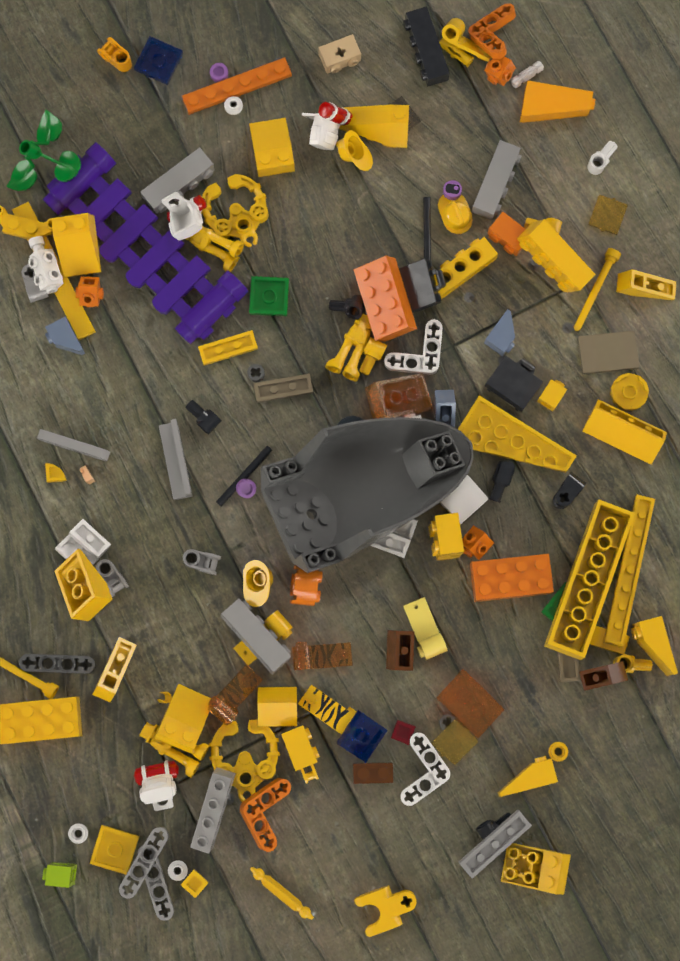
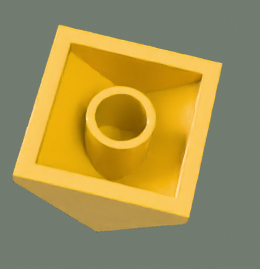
M258 687V727L297 726V687Z

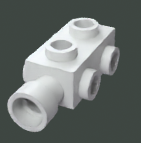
M42 236L29 239L30 248L34 252L29 256L28 263L35 272L34 283L39 286L40 291L46 290L47 294L58 291V288L64 283L53 249L44 248L45 242Z

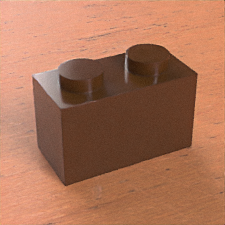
M387 630L386 669L413 671L414 631Z
M623 661L579 672L584 691L628 681Z
M353 763V784L393 783V763Z

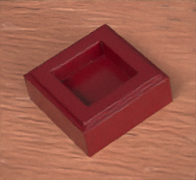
M397 720L391 738L409 745L416 726Z

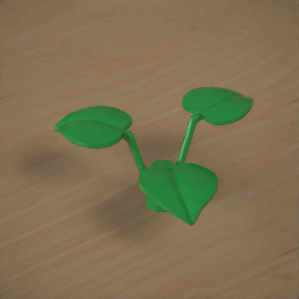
M45 110L37 130L38 142L33 140L21 142L19 152L24 155L26 160L20 161L15 166L11 179L7 184L8 188L16 191H24L31 188L37 179V172L33 169L35 164L31 159H38L40 156L57 164L54 174L61 182H68L78 174L81 161L76 153L64 151L61 153L58 161L43 154L38 146L49 145L50 141H56L61 134L62 123L50 111Z

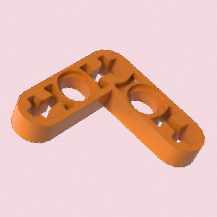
M508 3L504 4L474 23L468 29L470 39L493 59H501L507 54L505 43L494 32L516 17L514 6ZM491 39L490 42L483 43L484 41Z
M284 778L274 779L244 800L240 805V813L257 846L266 852H271L276 848L277 839L263 812L290 793L291 784ZM280 783L284 784V786H282V791L278 790L280 788ZM264 793H268L270 796L267 803H263L261 800ZM248 805L253 806L251 808V813L247 812V810L249 809ZM261 820L262 828L256 831L254 825L257 821ZM265 838L270 839L268 842L269 846L264 845L266 843Z

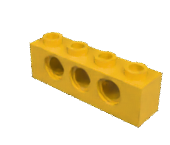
M485 237L480 240L479 238L475 239L467 250H460L455 255L456 258L452 261L447 260L440 266L441 269L439 270H442L444 276H447L450 280L444 288L438 291L441 300L497 259L498 253ZM476 254L479 260L473 261L470 255ZM461 265L465 270L459 272L455 269V266ZM434 275L436 285H438L436 275Z

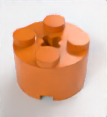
M294 565L293 569H296V573L292 574L290 596H294V600H290V604L314 606L315 603L320 602L321 591H318V583L322 582L323 573L319 570L307 573L297 565Z

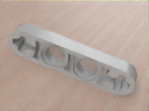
M40 429L37 439L102 461H108L110 455L108 450Z
M157 827L150 833L120 884L119 892L123 898L129 899L137 894L168 841L169 833L165 828ZM162 831L164 832L162 836L165 838L158 841L157 845L160 846L158 850L157 847L149 844V841L151 840L154 843L156 840L155 832L159 833ZM146 848L154 850L155 856L153 859H146L144 857V850ZM135 866H142L144 868V875L142 877L134 875L133 870ZM130 876L133 880L139 881V884L135 882L131 888L134 890L133 893L129 892L126 894V889L123 887L124 885L128 886L132 881L128 879Z
M147 848V850L152 851L150 859H153L155 856L154 850L152 848ZM157 858L156 863L152 867L158 869V876L150 878L147 875L145 881L157 917L160 920L166 921L174 915V906L159 858ZM156 886L164 888L165 893L162 897L154 895L153 891ZM165 898L168 901L164 902L166 908H170V912H168L166 917L164 914H160L162 904L157 905L156 901H162Z

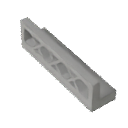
M176 419L170 420L171 423L159 425L173 500L193 497L179 425Z
M517 809L458 863L471 878H474L532 825Z

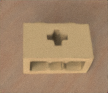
M353 34L319 47V57L327 74L331 72L337 73L347 66L353 67L361 61V52Z

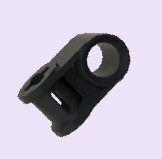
M570 472L553 497L554 506L558 509L568 507L582 491L586 482ZM562 496H565V500H564V502L562 503V502L560 501V500H561V497H562Z

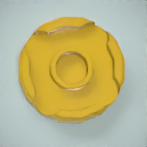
M625 373L614 380L610 395L618 408L625 411H633L646 403L649 388L647 382L641 376Z

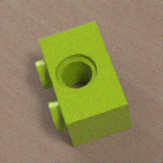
M61 862L48 864L47 868H44L42 879L45 880V886L69 888L75 885L77 864Z

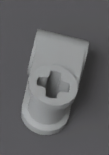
M29 264L25 265L21 273L30 303L48 298L49 295L46 290L40 291L39 286L34 283V269L30 268ZM31 271L33 272L32 278L29 277V272Z
M194 549L187 550L184 553L183 561L187 567L210 575L217 574L216 567L218 560H221V556ZM189 554L197 556L195 563L190 564L186 561Z
M103 559L97 563L96 570L107 583L112 597L124 587H129L122 574L111 561ZM105 563L111 566V570L107 574L101 572V566Z

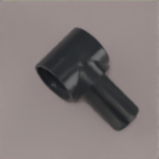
M354 295L352 298H347L346 301L330 300L329 309L331 311L345 312L349 318L355 320L359 319L365 310L361 295Z
M194 400L188 402L185 407L197 418L196 424L208 435L222 421L210 409L204 410Z
M507 812L495 822L487 820L480 824L476 830L482 840L511 814Z

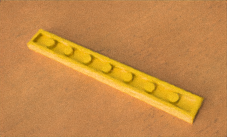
M29 201L12 209L15 216L38 221ZM47 236L44 237V248L53 249ZM54 252L64 283L54 293L80 341L96 331L83 306H79V298H76V292L68 277H64L60 261Z
M638 494L635 496L632 509L635 516L625 541L603 643L624 647L653 513L654 498Z

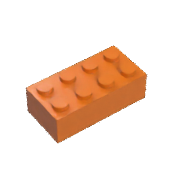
M384 256L353 269L375 341L386 342L417 329L396 258Z
M549 554L473 561L470 563L474 602L548 595L554 592Z

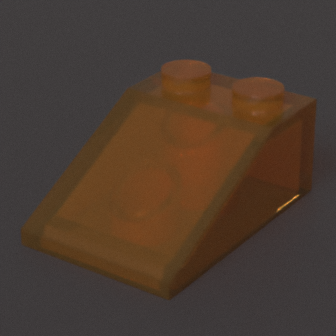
M423 373L378 381L365 387L373 419L405 417L409 414H418L433 409Z
M464 669L460 670L435 698L477 738L504 711L502 706Z

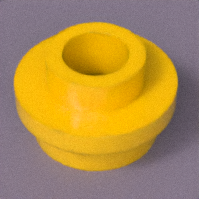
M554 742L550 745L548 753L552 760L560 762L567 758L568 748L562 742ZM556 748L561 749V754L558 756L555 754Z

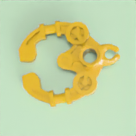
M240 174L227 177L230 189L246 187L251 193L254 192L256 195L254 197L255 204L251 206L249 211L245 210L239 203L231 204L229 207V220L224 218L217 220L215 215L211 216L210 211L212 207L210 203L218 198L222 192L217 183L207 186L202 195L207 207L201 211L205 218V224L214 233L226 239L230 236L240 238L241 242L247 247H251L252 244L247 242L246 239L253 237V245H256L258 242L256 230L259 224L264 223L269 216L266 195L262 193L260 183H256L251 178ZM243 225L248 226L246 229H240Z
M258 719L249 720L248 731L252 734H263L266 738V743H270V752H267V760L260 761L258 765L254 763L250 753L247 751H243L238 755L234 767L229 763H222L223 756H219V747H222L224 737L234 736L238 733L239 728L236 721L225 722L215 733L212 742L209 743L211 747L210 761L214 770L218 767L236 773L232 786L237 789L241 802L246 800L243 797L244 792L248 791L253 795L256 793V787L259 784L275 776L278 756H280L277 745L279 738L275 737L269 727H258ZM244 774H249L251 776L250 783H241V777Z

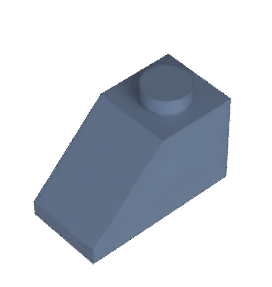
M508 309L484 342V344L501 356L505 352L509 354L515 346L513 343L515 333L512 315Z
M66 316L45 327L48 332L45 336L50 344L54 343L57 348L76 354H85Z
M435 390V421L446 423L455 428L456 401L454 390Z

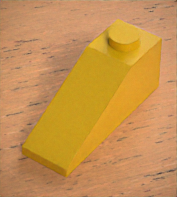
M631 269L618 273L616 292L630 296L675 300L676 281Z
M121 637L118 638L92 695L111 702L134 653L136 644Z
M546 756L535 758L534 763H530L498 792L499 797L558 782L552 759H546Z

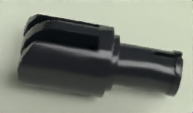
M510 461L498 462L492 477L494 486L489 500L501 502L505 487L510 486L515 471L514 463Z

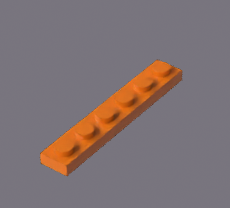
M284 57L182 95V99L190 115L225 102L229 97H238L292 77V73Z

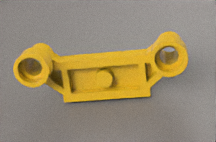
M0 205V224L3 227L2 232L4 234L28 240L36 236H42L43 238L48 235L53 236L51 218L43 223L11 215Z

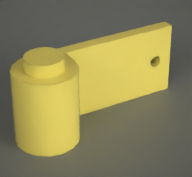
M425 597L404 605V610L419 644L417 651L420 657L428 660L447 652L446 644L438 631Z

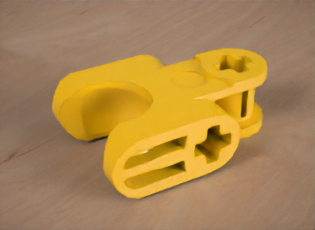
M389 885L362 894L354 899L355 905L359 907L370 904L376 906L380 911V917L377 922L370 924L365 930V934L368 937L401 926L403 923L400 915L412 911L417 903L412 891L402 890L392 894ZM404 896L412 899L409 901L410 905L406 906L405 903H401Z

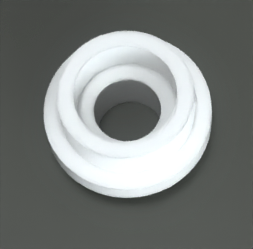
M232 96L225 101L224 107L228 114L237 115L242 111L243 103L240 98ZM231 103H236L237 106H236V107H231L230 104H231Z
M80 823L74 824L69 829V839L76 844L83 843L88 838L87 827ZM76 830L82 831L81 837L75 835Z
M180 860L173 861L168 867V875L175 881L184 879L188 873L187 865ZM175 867L181 868L180 874H175Z

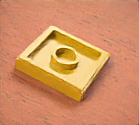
M101 825L89 864L126 875L131 867L140 836Z

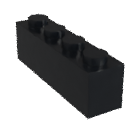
M427 6L406 12L403 24L405 30L410 33L409 43L411 48H415L416 53L414 57L417 65L420 64L421 66L420 75L422 81H426L427 87L448 81L450 73Z

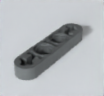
M24 654L19 660V666L27 672L90 674L95 670L96 662L89 656ZM28 657H30L31 661H38L37 657H40L38 662L39 669H36L37 665H30L27 668V665H24V661H27ZM46 658H51L53 661V666L50 669L43 667V661ZM65 659H70L73 662L69 670H65L62 667V662ZM76 659H79L78 663H85L88 659V662L92 663V667H88V670L85 671V667L78 666V671H75L77 666Z

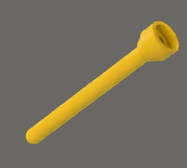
M613 248L607 249L605 263L574 325L575 331L581 330L612 264L618 262L621 256L619 251Z
M0 657V666L38 687L47 698H54L59 689L57 684L53 682L45 683Z

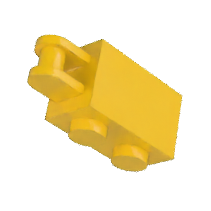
M302 725L281 734L295 771L301 770L305 783L308 784V781L315 778L316 780L319 779L313 764L318 762L316 758L320 756L316 746L312 747L309 740L313 738L309 728L305 729ZM311 766L312 771L305 774L303 768Z

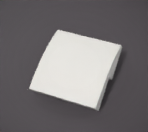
M467 475L460 485L443 499L440 504L450 514L458 513L460 524H462L488 500V497Z
M413 519L370 546L404 558L418 520Z
M82 519L69 532V535L55 547V550L67 559L77 549H81L92 565H94L111 544Z

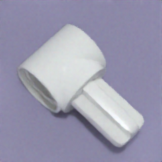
M609 141L601 151H596L591 156L587 165L588 171L591 174L598 175L602 173L610 162V156L618 147L615 142ZM593 161L600 162L601 166H595Z

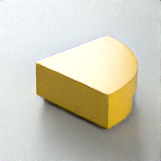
M45 463L47 483L67 481L64 472L58 466Z

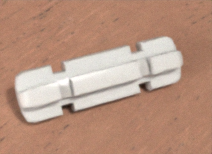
M537 61L533 66H529L520 72L518 76L516 75L511 78L510 82L513 87L518 88L521 86V83H525L534 77L536 73L538 74L543 71V64Z

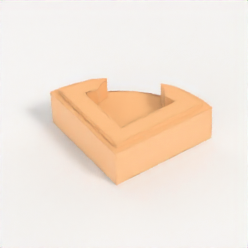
M87 466L81 467L80 472L85 482L89 485L95 482Z

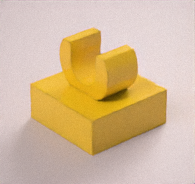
M194 869L181 886L196 898L209 882Z

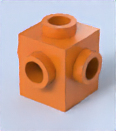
M504 56L501 59L492 58L487 63L484 71L488 76V81L494 85L498 83L504 86L511 79L516 67L511 59Z
M81 276L78 287H76V298H79V306H99L100 299L104 297V289L100 288V277Z
M474 525L462 538L463 553L469 558L473 556L478 560L494 544L484 531Z

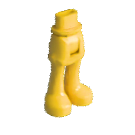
M202 226L203 228L199 232L186 238L201 252L205 251L220 258L224 262L223 270L225 272L227 270L232 272L244 248L243 242L226 239ZM211 242L226 248L229 252L211 244Z
M362 314L358 320L354 321L353 326L344 335L345 340L339 353L335 358L328 360L325 365L329 371L340 374L351 347L354 346L355 349L342 374L345 378L355 382L358 381L360 376L357 369L358 362L372 331L367 315Z
M147 722L139 736L146 739V743H150L159 754L166 755L181 763L185 767V774L192 778L201 762L179 752L172 745L155 738L159 725L156 724L154 726ZM206 743L195 745L191 754L202 761L210 745Z

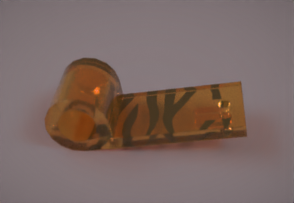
M307 642L295 643L296 646L292 647L294 670L353 666L351 642L313 646L307 645Z
M246 664L217 696L211 698L208 703V710L224 725L231 724L238 715L237 707L263 679Z

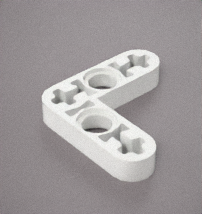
M433 319L426 324L423 355L391 352L385 356V367L390 371L428 375L436 373L439 367L443 329L441 322ZM432 324H435L436 328H439L435 332V338H427V336L431 337L432 330L429 328L432 327ZM434 342L437 345V350L434 352L429 351L427 344ZM429 356H437V358L433 357L432 364L436 365V367L429 370L428 366H425V364L429 363ZM391 357H394L395 361L401 362V358H404L403 367H400L401 363H395L394 366H391V363L387 362V360H391ZM414 359L417 362V366L409 368L406 365V361Z
M414 733L410 738V745L429 772L401 792L400 799L407 806L416 804L444 784L450 777L449 768L423 733ZM415 736H417L418 738L423 737L424 740L422 741V744L424 745V747H426L427 744L430 747L429 749L424 750L421 755L418 752L419 750H422L419 745L415 746L413 744L415 742ZM427 752L435 754V761L433 763L425 761L424 756ZM438 761L441 762V765H438L440 770H446L444 779L436 777L438 772L435 768L433 770L430 769ZM424 779L429 780L431 783V787L427 791L420 789V782ZM416 785L417 790L420 793H422V795L418 797V794H415L412 797V802H410L409 800L405 801V793L407 791L409 793L414 792L415 790L412 787Z

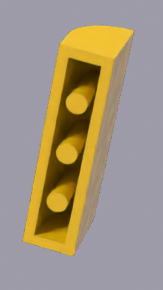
M599 399L583 428V432L648 464L653 463L667 435V432Z

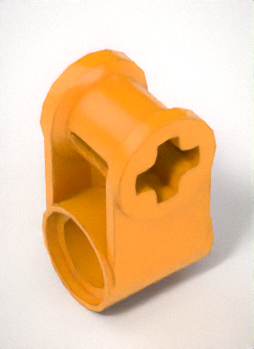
M108 37L104 46L101 49H97V53L119 71L127 72L131 69L132 61L129 52L113 38ZM123 58L126 59L124 62H119Z

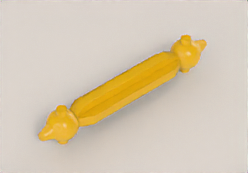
M250 868L254 879L261 880L265 888L293 911L299 912L302 918L311 920L314 918L309 907L303 906L302 902L271 876L265 875L263 869Z

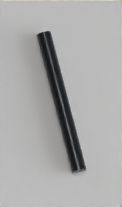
M423 197L424 259L431 261V197Z
M266 446L220 496L216 503L222 507L236 491L237 483L241 479L248 478L273 450Z

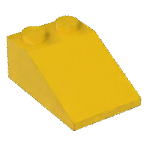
M286 118L249 123L258 177L294 172L295 164Z
M83 213L51 218L53 237L64 277L100 273L101 265L95 216Z
M77 549L55 570L71 619L90 621L112 600L107 583L81 549Z
M662 616L632 624L631 634L633 639L637 640L639 646L666 676L678 674Z
M178 684L155 738L191 753L202 732L214 699Z

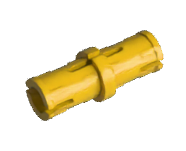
M444 38L440 40L441 48L451 54V58H456L466 67L470 66L474 60L473 56L447 42Z

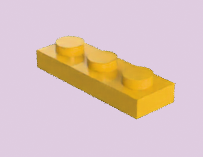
M253 330L198 346L205 366L258 350Z

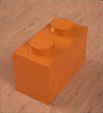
M502 212L489 227L487 233L489 238L493 242L504 246V250L510 255L514 254L517 256L522 250L517 238L523 233L525 228Z

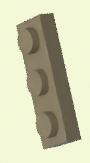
M310 374L253 383L257 403L313 394Z

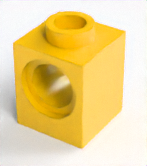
M551 379L537 402L553 412L567 391L564 388L565 385L558 380L553 381Z

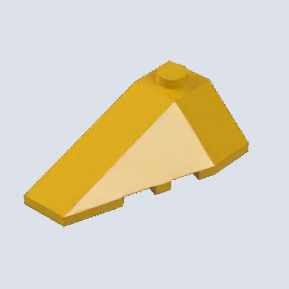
M390 104L344 107L352 113L353 118H351L348 125H340V130L346 132L353 130L359 136L381 143L386 147L407 148L409 105Z

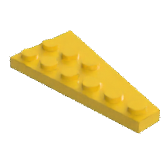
M480 395L458 428L472 442L473 450L556 471L566 473L577 456Z

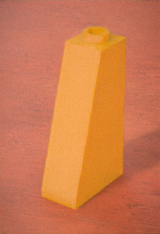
M527 80L520 122L588 116L590 110H594L596 99L593 98V91Z

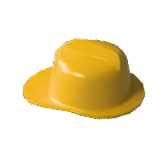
M347 131L344 138L336 142L341 159L345 162H353L362 171H369L373 165L371 152L355 131Z
M442 195L438 202V209L446 229L454 234L465 233L469 230L473 221L472 213L465 197L461 195L456 200H449Z
M253 560L248 562L243 570V595L245 601L250 606H262L269 598L273 574L263 562Z

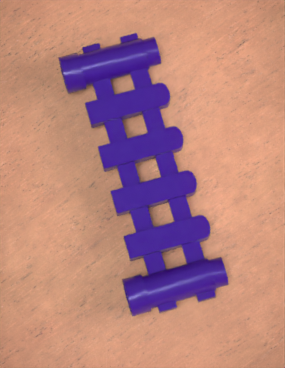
M95 142L85 151V155L82 158L78 155L81 161L78 174L68 182H61L55 177L47 185L49 193L42 200L58 216L65 209H70L75 215L89 213L95 216L97 237L104 242L99 248L102 257L110 263L120 258L130 268L126 273V279L131 286L141 288L146 283L157 294L152 300L155 309L161 314H167L173 310L181 318V322L174 329L190 345L197 338L201 337L205 340L214 331L211 326L222 315L227 318L236 309L233 304L235 302L238 303L249 291L228 270L217 280V284L213 286L205 278L211 271L206 263L197 255L188 262L178 252L185 245L184 242L174 238L170 230L164 236L158 233L152 227L158 220V217L145 204L136 211L126 201L132 194L131 191L118 178L109 185L101 177L103 174H107L116 165V162ZM91 187L100 196L87 207L79 198ZM114 211L126 221L115 232L103 222ZM140 236L152 246L142 258L129 248ZM166 262L179 272L168 284L156 274ZM195 288L203 298L191 308L183 298Z

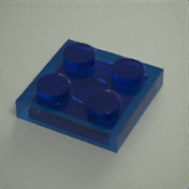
M149 36L134 66V70L168 85L184 54L183 50Z
M358 710L336 743L366 763L388 730Z

